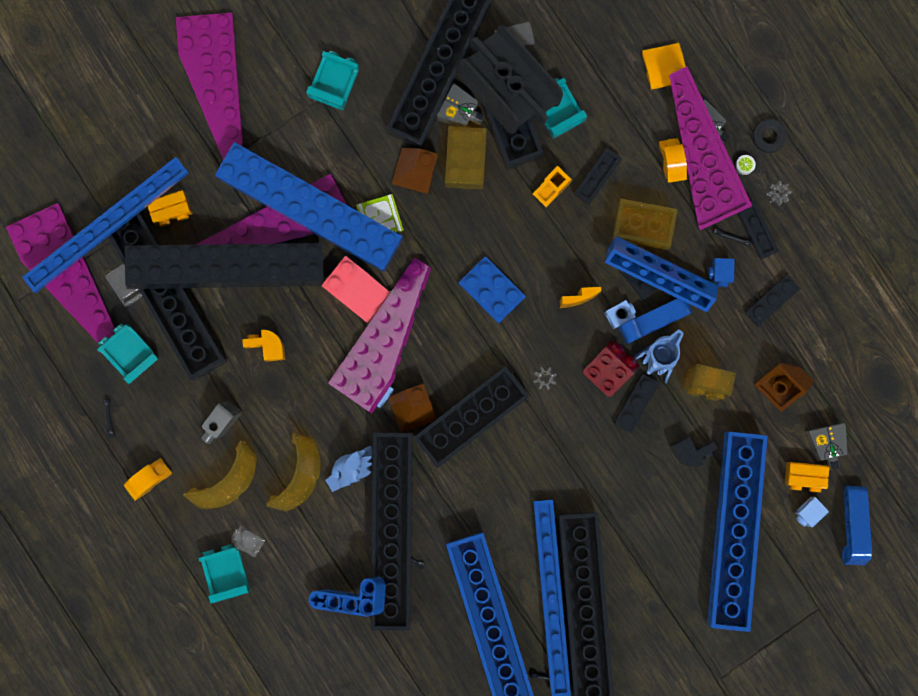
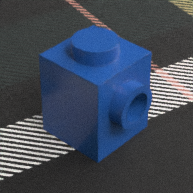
M715 258L712 260V267H709L708 277L711 278V282L717 284L718 287H728V284L733 283L735 259Z

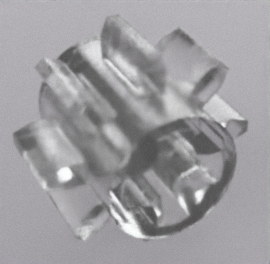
M779 181L777 186L774 184L770 185L769 187L772 191L767 193L771 197L770 203L775 201L778 206L782 204V200L787 203L789 201L787 196L792 194V191L788 189L789 184L783 185ZM779 190L783 195L780 197V194L776 193V191Z
M540 367L541 373H534L537 376V380L533 381V383L538 382L540 384L539 389L546 386V389L549 390L550 383L556 384L553 381V377L557 374H551V368L544 371V368ZM543 373H545V376L550 377L547 380V384L544 381H540Z

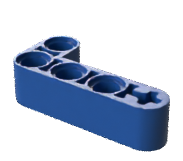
M677 298L620 325L618 329L625 343L629 344L693 313L689 303Z
M845 486L844 509L847 545L843 548L842 552L843 564L865 565L872 557L867 487Z
M380 577L364 579L360 585V594L328 589L313 591L309 595V604L312 608L365 617L378 615L384 609L385 582Z

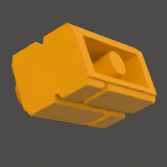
M184 190L159 197L148 205L152 222L160 227L168 226L171 224L170 221L176 219L178 221L186 220L189 218L188 215L193 214Z
M795 462L786 463L785 485H790V489L802 490V487H810L809 491L821 492V489L828 488L829 466Z

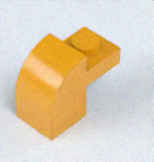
M678 138L659 141L667 182L687 180V164L683 144L679 143Z
M557 166L544 179L545 181L533 195L547 207L565 190L572 179Z
M261 330V338H259V335H248V339H243L244 348L263 347L264 361L285 360L284 344L275 333L269 330Z
M160 458L133 475L124 484V487L136 501L150 492L155 485L169 477L172 472Z

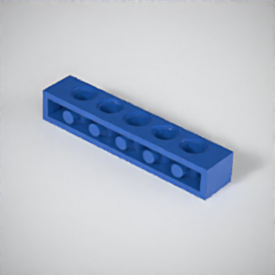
M618 236L614 238L607 249L606 264L705 312H708L717 300L718 285Z

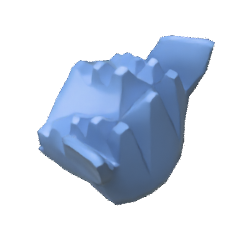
M678 329L671 336H662L640 351L634 358L638 359L646 354L643 364L648 363L647 374L658 371L657 374L662 375L667 371L664 381L667 383L674 366L679 360V344L684 333Z
M371 446L364 450L343 455L336 460L332 469V475L325 480L332 492L349 486L351 483L358 482L361 478L371 473L369 469L373 459Z

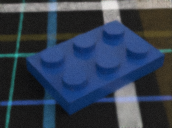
M486 256L458 283L498 324L526 297Z

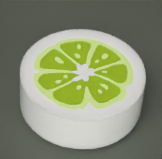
M749 155L739 157L735 163L737 172L742 175L750 174L755 169V160Z

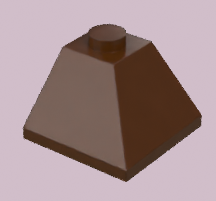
M402 148L392 185L428 194L438 162V154L422 149Z
M779 363L754 385L782 412L803 396L814 381L800 367Z
M424 384L388 397L401 433L437 420Z

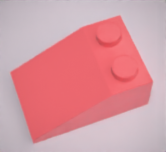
M347 256L343 258L322 284V287L367 323L375 316L390 294L386 288Z

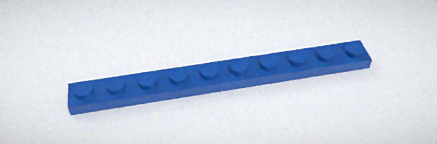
M175 157L22 278L31 290L37 293L187 176L189 172Z
M553 500L533 501L551 696H571Z

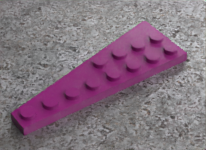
M686 66L669 76L686 156L698 227L702 230L751 207L752 204L693 77Z

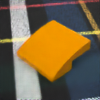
M679 43L642 51L651 90L671 86L669 75L686 67Z
M601 287L581 288L578 296H562L560 308L580 305L593 299L601 292Z

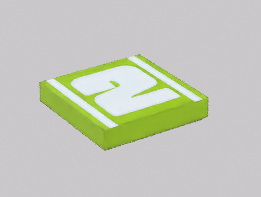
M393 194L356 205L358 212L396 233L404 231Z

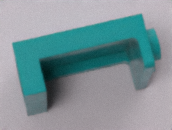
M323 51L322 60L313 83L306 92L308 98L344 110L360 70L359 65L356 64L357 62L348 57L343 59L333 51L328 53Z
M559 78L554 79L562 88L563 97L558 107L553 106L546 112L548 119L544 125L553 139L587 119L585 111H581L568 89L565 78L560 80Z
M127 322L125 325L119 324L113 330L115 334L110 338L105 336L98 343L100 346L97 350L124 376L123 379L130 384L158 360L159 356Z
M233 544L223 546L220 552L215 553L213 549L203 552V557L198 558L199 562L202 563L208 584L210 604L251 591L239 546L233 547Z

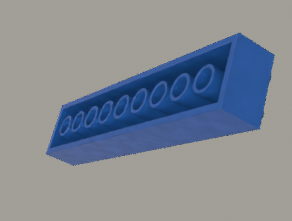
M235 142L215 174L220 181L382 272H385L403 241V237Z
M724 432L707 625L711 628L751 631L768 437L766 435Z
M480 532L446 543L492 696H534L484 533Z

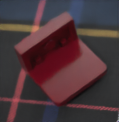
M611 340L583 370V374L603 393L611 397L636 372L640 365L634 357L629 356L623 350L619 343Z

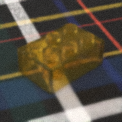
M448 126L445 187L483 189L486 128Z
M620 199L611 240L618 236L632 244L668 250L672 243L678 209Z
M696 364L687 368L683 390H686L687 394L692 396L706 395V399L724 400L725 397H730L732 394L736 373Z

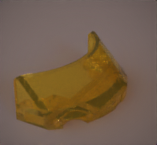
M294 432L292 433L293 438L291 441L297 449V465L294 476L288 487L280 495L271 496L269 502L266 503L267 507L285 512L296 508L308 499L316 487L321 471V460L315 441Z
M240 441L235 448L237 455L231 470L218 484L203 490H197L193 487L189 492H185L183 496L201 509L220 508L234 502L248 489L253 480L257 455L244 441Z

